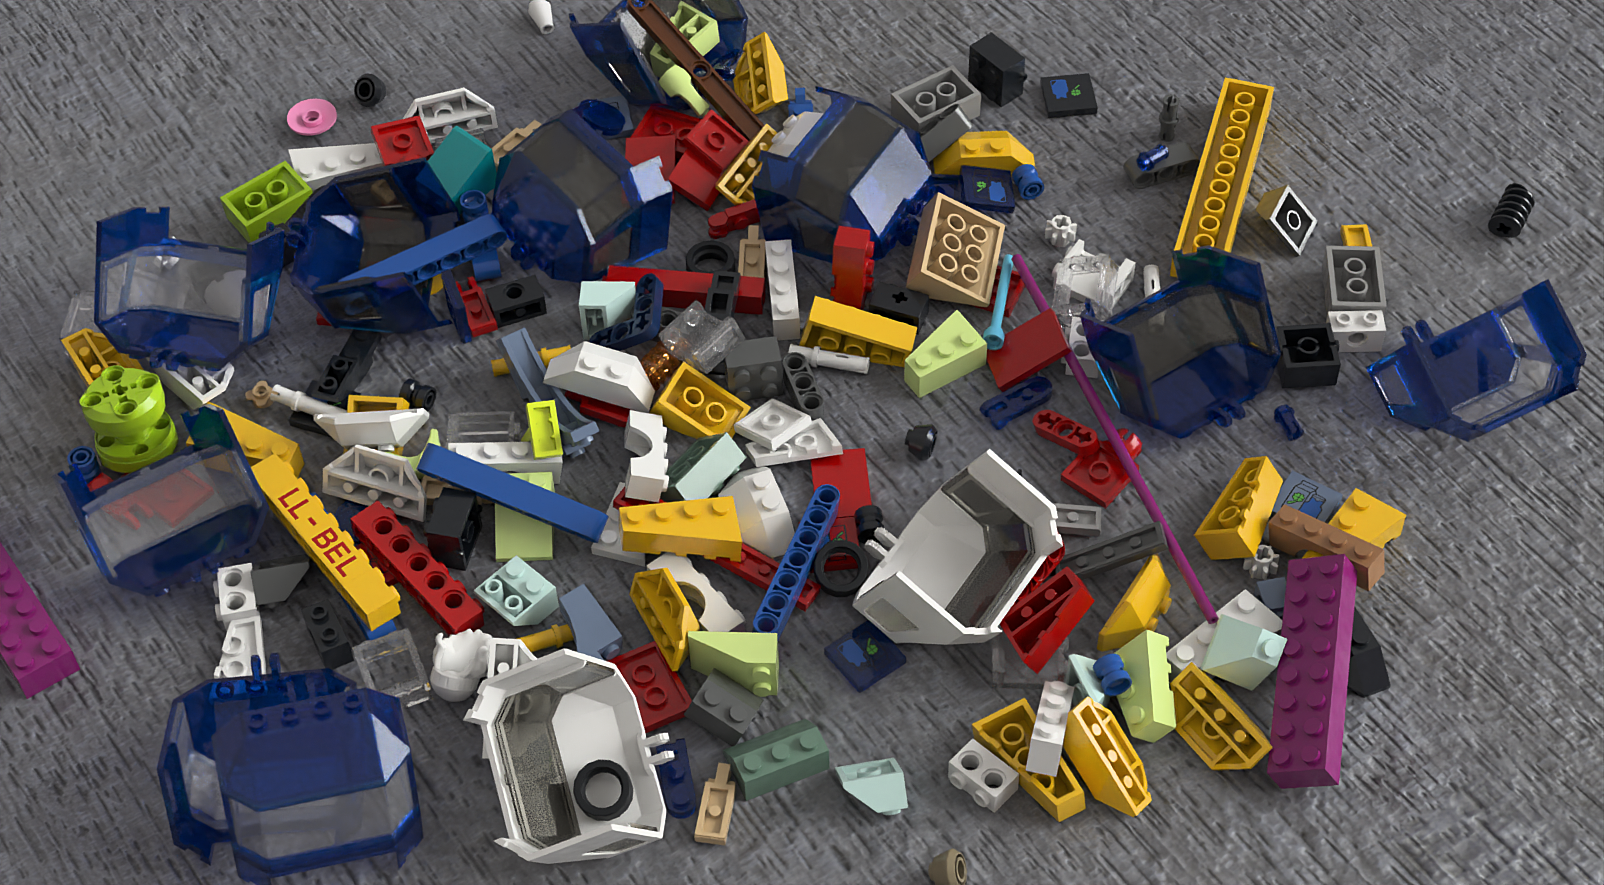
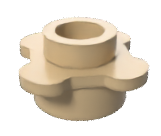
M259 381L252 390L246 392L245 396L247 400H252L256 407L267 408L273 404V401L270 400L271 393L278 395V392L272 391L273 388L268 386L266 381Z

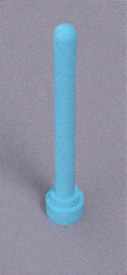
M1011 254L1004 256L991 325L983 333L987 349L998 350L1002 348L1005 334L1001 329L1013 267L1011 260L1013 256Z

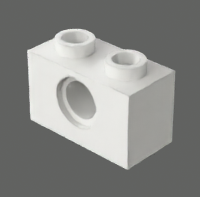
M1382 310L1328 311L1326 323H1331L1334 339L1339 341L1338 353L1378 352L1382 350L1386 334Z

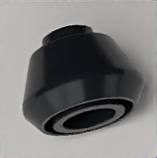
M363 74L356 81L354 87L355 98L360 105L372 107L383 101L386 96V86L374 74Z
M932 424L916 425L913 430L909 429L905 438V445L908 446V451L921 461L929 459L935 447L938 430Z

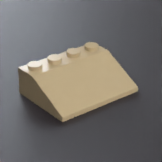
M938 192L923 208L906 288L928 294L930 299L988 307L1005 225Z

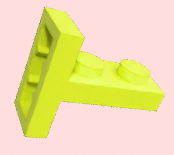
M555 400L527 403L525 407L529 428L523 435L521 442H531L534 460L561 457L563 450Z

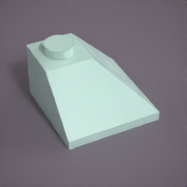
M1221 614L1200 669L1252 691L1277 667L1287 638Z
M1076 654L1069 655L1066 675V684L1075 687L1072 699L1074 707L1081 700L1089 696L1094 702L1107 708L1110 696L1104 693L1101 687L1102 680L1096 676L1093 670V665L1097 660Z
M895 758L835 767L836 775L843 788L877 813L882 812L883 815H894L900 813L901 809L908 808L904 774Z

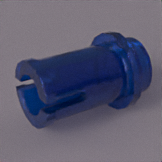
M1160 143L1147 152H1141L1136 159L1137 166L1143 171L1152 170L1157 163L1169 157L1168 148Z
M1284 404L1274 410V420L1280 423L1289 441H1292V439L1296 440L1304 434V430L1300 427L1294 416V409Z

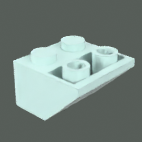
M581 282L579 311L583 340H590L596 332L632 319L631 309L635 305L636 296L635 282Z
M517 555L474 589V594L513 626L537 625L559 607L556 587Z

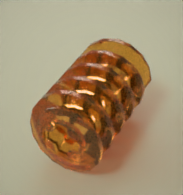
M667 333L662 340L657 342L655 347L650 349L649 353L643 356L639 362L655 391L659 390L660 384L666 383V377H672L673 371H676L680 364L686 362L687 357L692 356L693 350L691 345L680 335Z

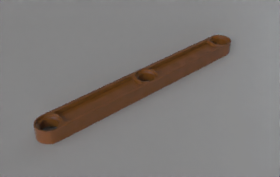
M627 0L626 7L628 12L669 58L691 76V82L728 124L750 142L764 126L758 117L652 0H642L645 4L642 7H635L631 3L632 0ZM697 68L704 69L707 74L703 77L696 76L693 71Z

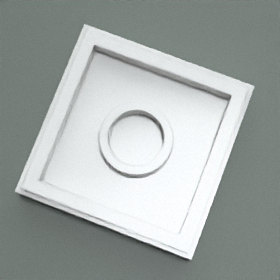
M772 398L735 423L734 429L736 433L773 451L807 428L812 422L811 416Z

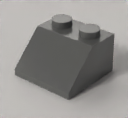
M714 668L694 697L684 716L729 745L735 746L764 700Z

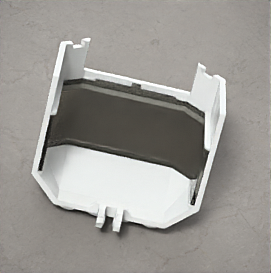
M989 449L943 483L917 511L898 538L894 537L885 528L877 527L874 531L875 538L884 546L890 547L888 551L873 540H868L865 543L864 548L872 557L881 561L857 591L852 606L895 643L951 645L986 642L1002 633L998 625L1046 557L1063 547L1061 534H1058L1055 522L1058 519L1056 506Z
M563 648L482 681L477 691L479 696L473 708L468 709L463 721L479 724L482 728L509 839L499 838L494 840V842L514 851L518 856L527 861L552 864L610 858L662 839L667 811L654 765H660L675 759L673 751H663L660 754L651 756L649 747L659 746L670 741L668 733L657 734L649 738L646 737L636 697L615 664ZM599 759L611 760L620 764L628 773L634 788L633 800L628 810L620 817L610 821H597L588 817L576 803L573 793L574 780L578 772L588 763ZM610 773L594 775L586 785L585 794L587 800L598 808L612 806L621 795L620 781Z

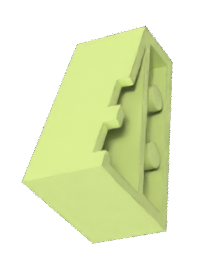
M956 310L905 359L904 381L921 398L986 365L987 343L963 315Z

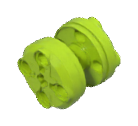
M119 365L110 366L103 370L101 376L87 387L79 400L87 423L95 431V448L102 466L121 473H136L139 476L150 475L158 469V465L173 453L179 442L175 425L169 414L164 411L165 394L157 374L141 369L124 368Z

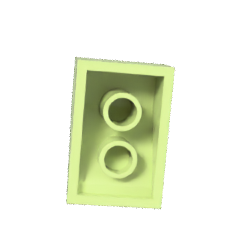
M552 472L509 473L512 476L555 493ZM495 503L496 562H509L516 555L523 561L553 560L554 527Z
M688 631L691 669L709 676L715 668L759 697L777 695L779 675L777 633Z

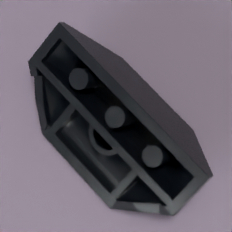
M1354 606L1347 689L1355 691L1357 695L1365 698L1389 689L1391 684L1381 646Z

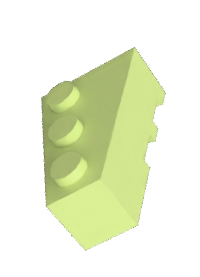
M680 1L678 11L674 17L671 16L670 21L696 50L704 56L720 42L717 21ZM655 43L650 52L653 74L661 78L665 71L676 64Z
M1146 629L1113 653L1121 657L1124 663L1123 670L1128 672L1132 680L1130 688L1116 696L1131 736L1155 743L1176 728L1174 696L1173 691L1169 690L1168 674L1171 673V664L1167 663L1166 655L1169 637Z

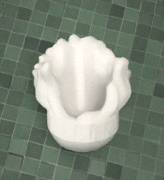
M467 629L456 635L450 634L449 638H443V640V633L437 634L435 638L436 647L433 650L432 656L434 666L430 676V684L434 692L442 699L451 702L466 700L477 689L480 678L488 675L489 647L492 636L482 633L480 629L475 630V632Z

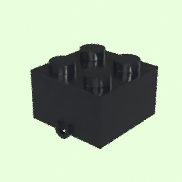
M992 32L970 45L968 81L1000 107L1005 106L1023 94V84L1027 79V74L1024 73L1025 57Z
M1331 323L1277 326L1273 351L1282 389L1333 386L1337 384L1341 367L1338 355L1339 341L1334 339Z
M443 487L439 498L436 497L433 502L431 519L425 522L423 534L427 537L428 548L436 562L441 561L446 568L466 571L482 529L480 512L483 509L478 504L475 492Z

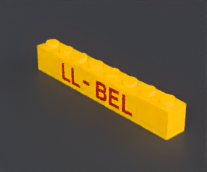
M274 453L246 470L251 487L371 631L401 613L398 604L401 598L395 587L392 585L388 587L381 571L377 567L372 568L365 552L361 548L357 550L354 547L350 534L346 530L342 532L338 528L339 524L332 513L326 514L320 499L316 495H310L307 484L301 477L297 479L294 476V470L287 460L282 461Z

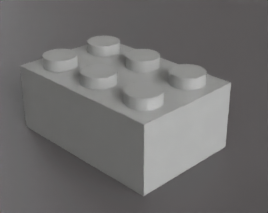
M952 65L892 93L891 116L910 136H913L953 104H959L969 120L980 116L981 93Z
M1326 245L1322 262L1326 314L1328 315V311L1382 310L1384 317L1387 305L1380 248Z

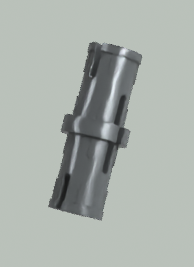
M1172 94L1166 95L1163 98V109L1159 115L1161 125L1158 136L1163 141L1165 133V142H1170L1174 139L1175 126L1179 122L1177 111L1180 100L1175 95L1174 103H1172Z

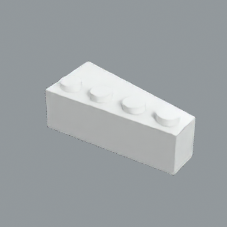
M375 143L288 149L293 169L312 189V192L328 184H342L348 186L354 192L371 188V184L386 172ZM308 197L307 200L303 203L304 205H305V204H308L309 197Z
M1246 589L1216 612L1219 618L1221 614L1281 636L1283 620ZM1206 620L1166 652L1167 663L1171 664V673L1168 674L1170 683L1191 662L1198 668H1201L1218 621L1214 624H1208ZM1204 672L1211 679L1215 677L1212 674Z

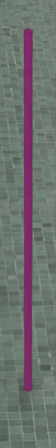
M1020 254L1014 255L1011 260L1041 314L1049 309V306ZM1071 348L1072 352L1064 356L1067 364L1152 521H1160L1163 525L1168 550L1208 624L1216 623L1219 617Z

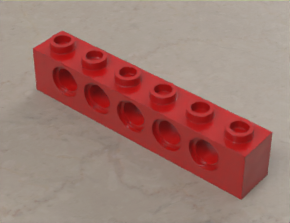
M377 500L350 518L355 537L395 577L399 584L448 636L450 634L456 635L467 629L475 632V630L484 626L483 613L485 610L480 601L476 598L472 599L458 579L454 581L449 575L446 566L441 561L436 562L429 548L424 543L419 544L415 540L411 529L407 525L402 526L397 521V516L390 507L385 508Z

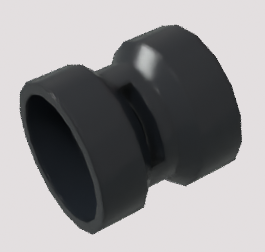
M409 378L402 385L399 398H404L410 403V406L414 405L416 409L424 408L428 412L435 402L437 392L434 387L430 385L422 386L419 381Z
M875 505L858 508L854 514L855 522L858 526V540L863 544L868 540L879 543L880 541L874 536V531L877 527L884 528L882 524V510Z

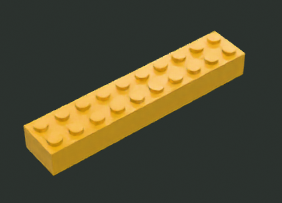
M1225 77L1173 252L1170 276L1219 287L1222 286L1271 109L1274 87Z

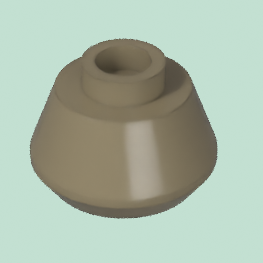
M949 849L935 856L933 862L929 864V877L936 885H965L967 878L966 862L962 853L956 849Z

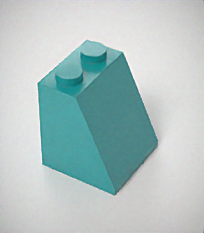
M455 126L415 177L418 187L417 193L424 201H429L441 213H446L453 219L463 212L460 204L462 194L470 190H478L486 195L499 185L492 149L459 126Z

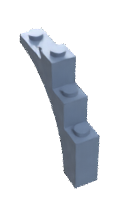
M524 327L495 340L521 398H528L530 403L555 400L563 450L562 456L569 454L570 458H574L585 453L584 447L590 445V441L594 440L592 435L599 432L596 422L583 417L569 403L558 387L543 383L547 369L537 353L526 328Z
M584 584L559 598L560 612L571 629L578 653L600 660H611L620 653L621 649H623L622 635ZM586 667L576 670L575 678L594 670ZM544 733L522 749L523 761L529 770L536 766L542 767L551 761Z

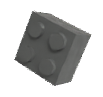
M776 336L723 343L725 381L729 393L741 401L783 395L782 361Z

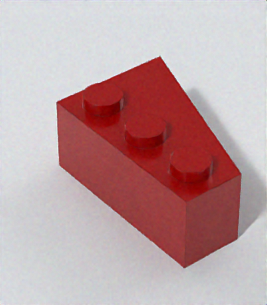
M839 226L833 245L832 275H834V287H831L830 296L834 297V302L855 307L859 310L864 309L868 292L872 293L874 287V277H870L874 270V260L870 259L874 252V242L870 241V230Z
M1067 566L1010 608L1000 622V626L1021 660L1038 675L1095 600L1082 580Z

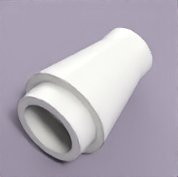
M532 0L528 6V14L537 24L542 34L551 33L554 30L550 3L546 0Z

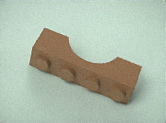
M1284 504L1268 522L1270 546L1292 556H1295L1300 550L1304 549L1318 552L1323 556L1345 554L1357 570L1356 586L1364 590L1370 591L1385 573L1384 549Z

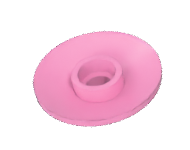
M323 99L301 101L294 105L287 115L290 129L297 134L306 136L318 135L329 130L337 119L335 107Z

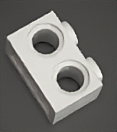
M1072 317L1071 327L1065 328V337L1086 376L1098 378L1104 320ZM1062 357L1061 363L1066 364L1065 375H1073L1065 358Z
M252 563L217 569L218 580L213 581L215 596L219 598L220 603L215 604L217 620L223 621L226 631H228L231 620L260 615V607L256 605L250 573L253 568Z
M974 739L970 740L949 761L948 778L956 788L964 789L972 795L978 805L987 807L994 813L1018 790L1019 773ZM973 767L975 770H966L965 768ZM988 785H996L998 788H990Z

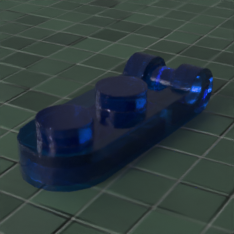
M1042 376L1032 377L985 401L979 410L985 417L991 419L990 423L996 430H1000L1009 421L1048 402L1052 397V383ZM1001 407L1004 409V410L1001 411V412H998V411H997V409H999V408H1001Z
M685 738L676 739L675 743L655 746L656 754H660L663 751H673V754H678L679 760L668 761L659 765L668 813L677 819L690 817L696 810V795Z

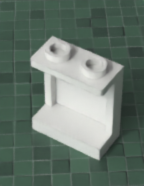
M1079 239L1074 246L1068 248L1064 260L1055 265L1052 271V277H1054L1053 289L1109 314L1133 281L1136 262L1126 258L1119 267L1085 252L1084 241Z

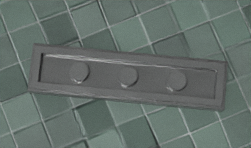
M1160 521L1064 555L1061 562L1055 567V573H1059L1068 566L1081 580L1167 550L1169 548L1163 525Z

